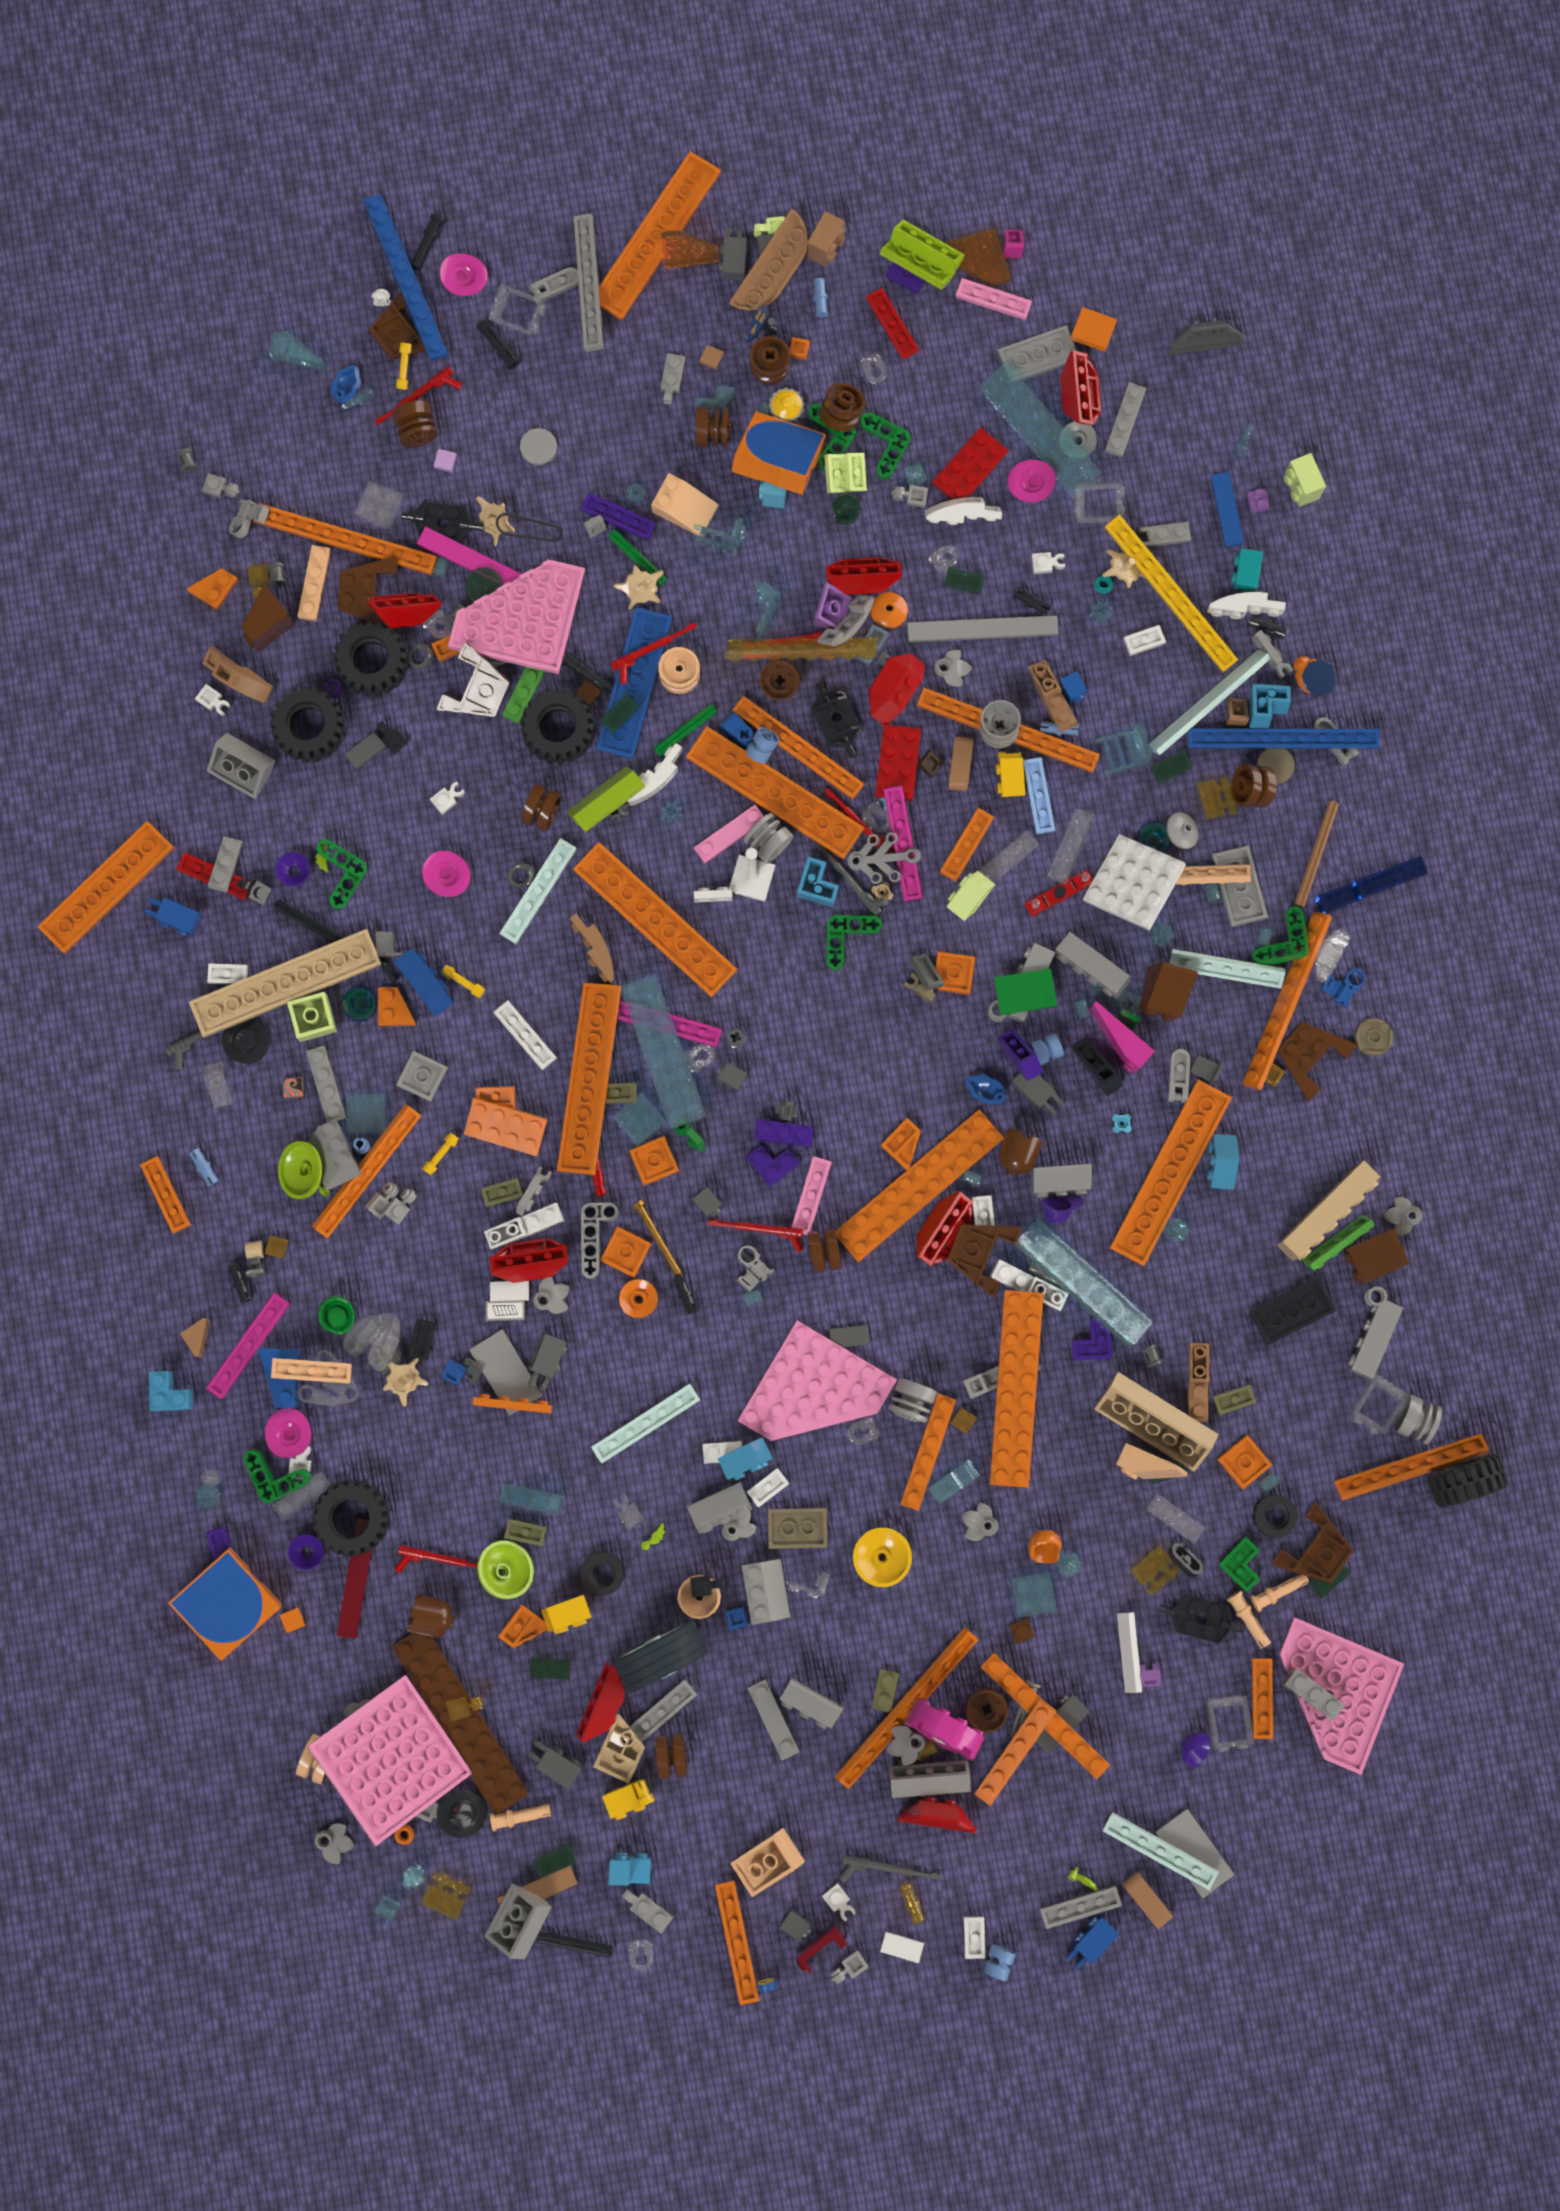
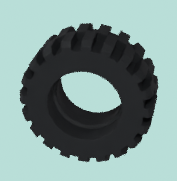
M367 621L366 625L359 622L356 623L357 627L355 628L350 626L347 628L348 633L346 635L342 633L339 637L340 643L336 642L334 647L336 650L333 653L334 665L341 680L348 689L351 688L356 694L362 693L365 697H369L370 694H373L374 697H379L381 692H385V694L390 693L391 687L396 689L399 686L398 681H403L405 677L404 671H407L408 656L400 636L392 628L385 627L384 623L377 622V625L373 621ZM373 644L384 647L388 652V661L380 671L365 674L355 668L354 658L361 648Z
M308 686L302 687L300 691L297 688L292 689L290 695L287 693L282 695L283 700L281 702L277 700L275 703L276 710H272V720H270L271 733L286 755H290L292 759L296 761L301 759L305 763H308L309 760L319 762L320 757L326 759L329 757V752L335 753L337 744L341 745L343 741L342 735L345 734V720L333 697L331 698L325 691L320 692L319 688L313 687L312 690H309ZM305 710L319 711L325 718L322 732L309 740H300L294 737L291 732V723L295 716Z
M552 689L546 690L547 694H537V699H531L528 702L529 706L524 708L523 718H521V731L526 746H528L532 754L536 755L537 759L541 761L544 759L548 764L557 762L558 765H563L564 761L574 762L573 758H580L583 756V751L589 749V743L594 737V723L588 705L584 704L580 696H574V693L569 690L565 693L563 689H557V692H552ZM554 712L567 713L575 721L574 733L562 742L548 741L540 732L542 720Z
M1496 1454L1482 1456L1430 1473L1427 1478L1435 1504L1438 1507H1447L1477 1499L1502 1490L1508 1484L1500 1457Z
M342 1481L331 1485L319 1496L320 1499L314 1506L315 1512L312 1514V1520H314L313 1529L318 1535L317 1539L319 1542L321 1541L328 1550L330 1549L333 1553L344 1556L360 1555L375 1548L380 1544L381 1539H384L386 1529L389 1528L390 1522H388V1517H390V1512L387 1509L388 1504L386 1500L383 1499L382 1494L374 1489L372 1485L361 1481ZM350 1499L363 1503L369 1512L367 1528L363 1533L354 1537L342 1535L337 1531L333 1523V1514L336 1507L341 1502Z

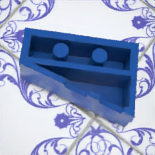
M412 948L394 962L436 1017L451 1006L453 1002L444 990L447 987L440 978L436 980L434 977L436 975L434 969L430 965L427 967L424 964L427 960L421 952L416 953Z
M258 1348L275 1407L298 1408L299 1380L271 1378L273 1358L300 1360V1350Z

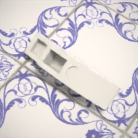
M971 497L942 502L925 510L924 515L932 523L947 521L948 524L958 525V523H963L964 516L968 519L982 517L987 521H996V519H1001L1002 510L1000 507L985 506L983 498Z
M1246 592L1226 596L1214 601L1209 605L1207 613L1215 617L1226 615L1232 619L1244 618L1247 611L1251 614L1268 613L1269 616L1277 617L1285 611L1286 602L1267 600L1268 593Z
M675 743L673 747L670 746L667 749L663 762L659 761L655 766V773L647 770L646 773H641L639 778L644 783L645 788L627 801L629 806L649 799L670 782L678 772V767L674 763L682 753L681 746Z
M554 1203L523 1217L515 1218L486 1230L484 1233L490 1249H495L546 1230L553 1225L563 1222L564 1219L558 1203Z
M997 1259L989 1276L1015 1291L1044 1293L1043 1304L1058 1311H1061L1068 1296L1067 1292L1037 1277L1031 1276L1000 1259Z

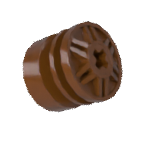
M421 400L411 401L393 410L392 416L395 426L399 428L397 433L402 446L417 447L437 438L438 432L435 422L432 420L433 415L428 402Z
M696 407L695 447H708L709 440L713 439L714 446L718 448V439H722V448H727L731 433V418L728 408H723V416H719V407H716L714 416H710L709 407Z
M771 662L760 673V688L770 699L778 701L788 700L799 689V673L788 662ZM780 675H782V679H785V683H782V686H779V683H775V679H779Z
M982 1687L975 1690L967 1701L966 1713L968 1721L974 1728L982 1732H993L1001 1728L1007 1720L1008 1706L1003 1694L991 1687ZM990 1704L992 1711L988 1710L987 1713H984L982 1706Z

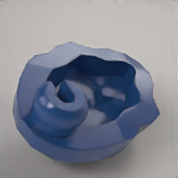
M351 365L338 371L332 383V395L337 402H347L356 394L361 384L357 366Z
M985 1074L970 1076L966 1079L965 1083L975 1099L989 1105L1000 1104L1005 1100V1089L997 1080Z

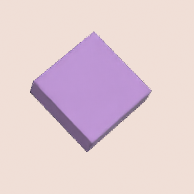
M438 449L434 468L452 473L457 454Z

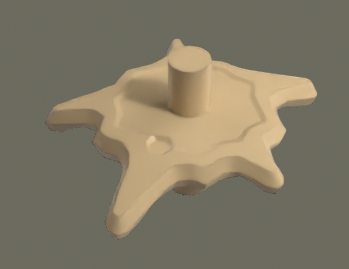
M476 497V500L482 507V511L479 514L480 520L476 522L484 523L483 528L485 532L491 533L494 538V546H496L498 537L502 534L496 527V519L500 514L506 513L505 504H489L481 497ZM502 516L499 519L501 530L514 533L515 529L508 522V516Z
M1106 550L1112 559L1110 560L1111 568L1102 574L1103 577L1116 576L1119 580L1126 582L1127 588L1131 587L1132 581H1137L1138 576L1145 578L1134 565L1136 562L1134 558H1128L1124 552L1117 553L1112 550Z
M635 565L633 566L632 574L627 576L626 582L615 583L614 588L625 592L630 598L629 610L639 602L653 601L660 603V599L655 594L658 591L656 582L664 572L660 570L649 574L647 571H640Z
M415 1358L407 1365H396L392 1362L388 1364L391 1372L387 1376V1383L383 1387V1391L391 1390L393 1394H398L404 1407L407 1405V1394L410 1391H414L417 1385H428L427 1381L419 1377V1371L415 1369L418 1358Z

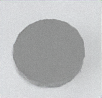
M536 428L524 434L520 442V450L526 462L535 466H542L554 459L557 454V443L551 432Z

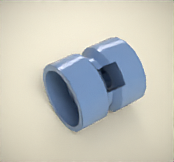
M761 727L755 733L754 740L749 743L746 754L752 760L764 764L768 761L772 751L779 743V737L773 731Z
M1055 1033L1046 1036L1044 1041L1039 1039L1030 1043V1048L1037 1055L1040 1065L1048 1063L1050 1058L1055 1060L1064 1056L1062 1045Z
M992 1944L988 1954L990 1960H986L983 1972L996 1979L1007 1981L1010 1973L1008 1967L1013 1965L1016 1953Z

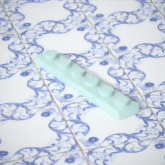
M561 838L559 839L501 930V936L514 944L518 943L576 852V847Z
M1172 949L1169 964L1198 971L1197 974L1275 988H1282L1286 973L1285 968Z
M688 1384L591 1448L602 1464L699 1402L700 1399L692 1386Z
M1113 1812L1103 1829V1832L1207 1890H1210L1219 1873L1218 1870Z

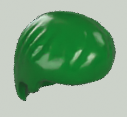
M331 1296L321 1302L318 1308V1320L324 1330L336 1335H342L349 1332L353 1327L355 1312L346 1298Z

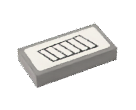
M524 1300L486 1301V1321L525 1320Z

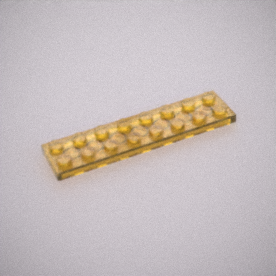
M850 638L837 646L820 644L817 642V639L728 640L725 649V659H730V661H740L741 659L757 661L760 658H767L770 661H775L779 658H786L787 660H796L798 658L815 660L817 657H824L826 660H832L835 657H843V659H853L854 657L872 659L877 656L878 638Z

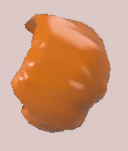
M1037 1530L1033 1533L1028 1543L1029 1556L1031 1560L1040 1564L1055 1563L1059 1560L1062 1542L1059 1535L1052 1530Z

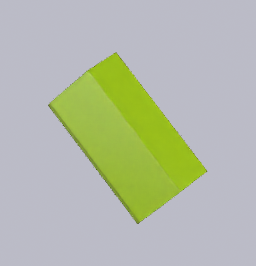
M902 220L893 228L890 241L880 251V255L941 290L951 281L965 256L963 253L905 220Z
M625 766L566 812L576 825H579L586 833L644 789L645 785L633 770Z

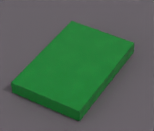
M1051 968L994 977L1000 1016L1057 1007Z

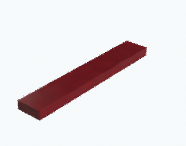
M357 1518L354 1536H358L365 1531L369 1520ZM372 1549L360 1555L350 1556L336 1636L357 1639Z

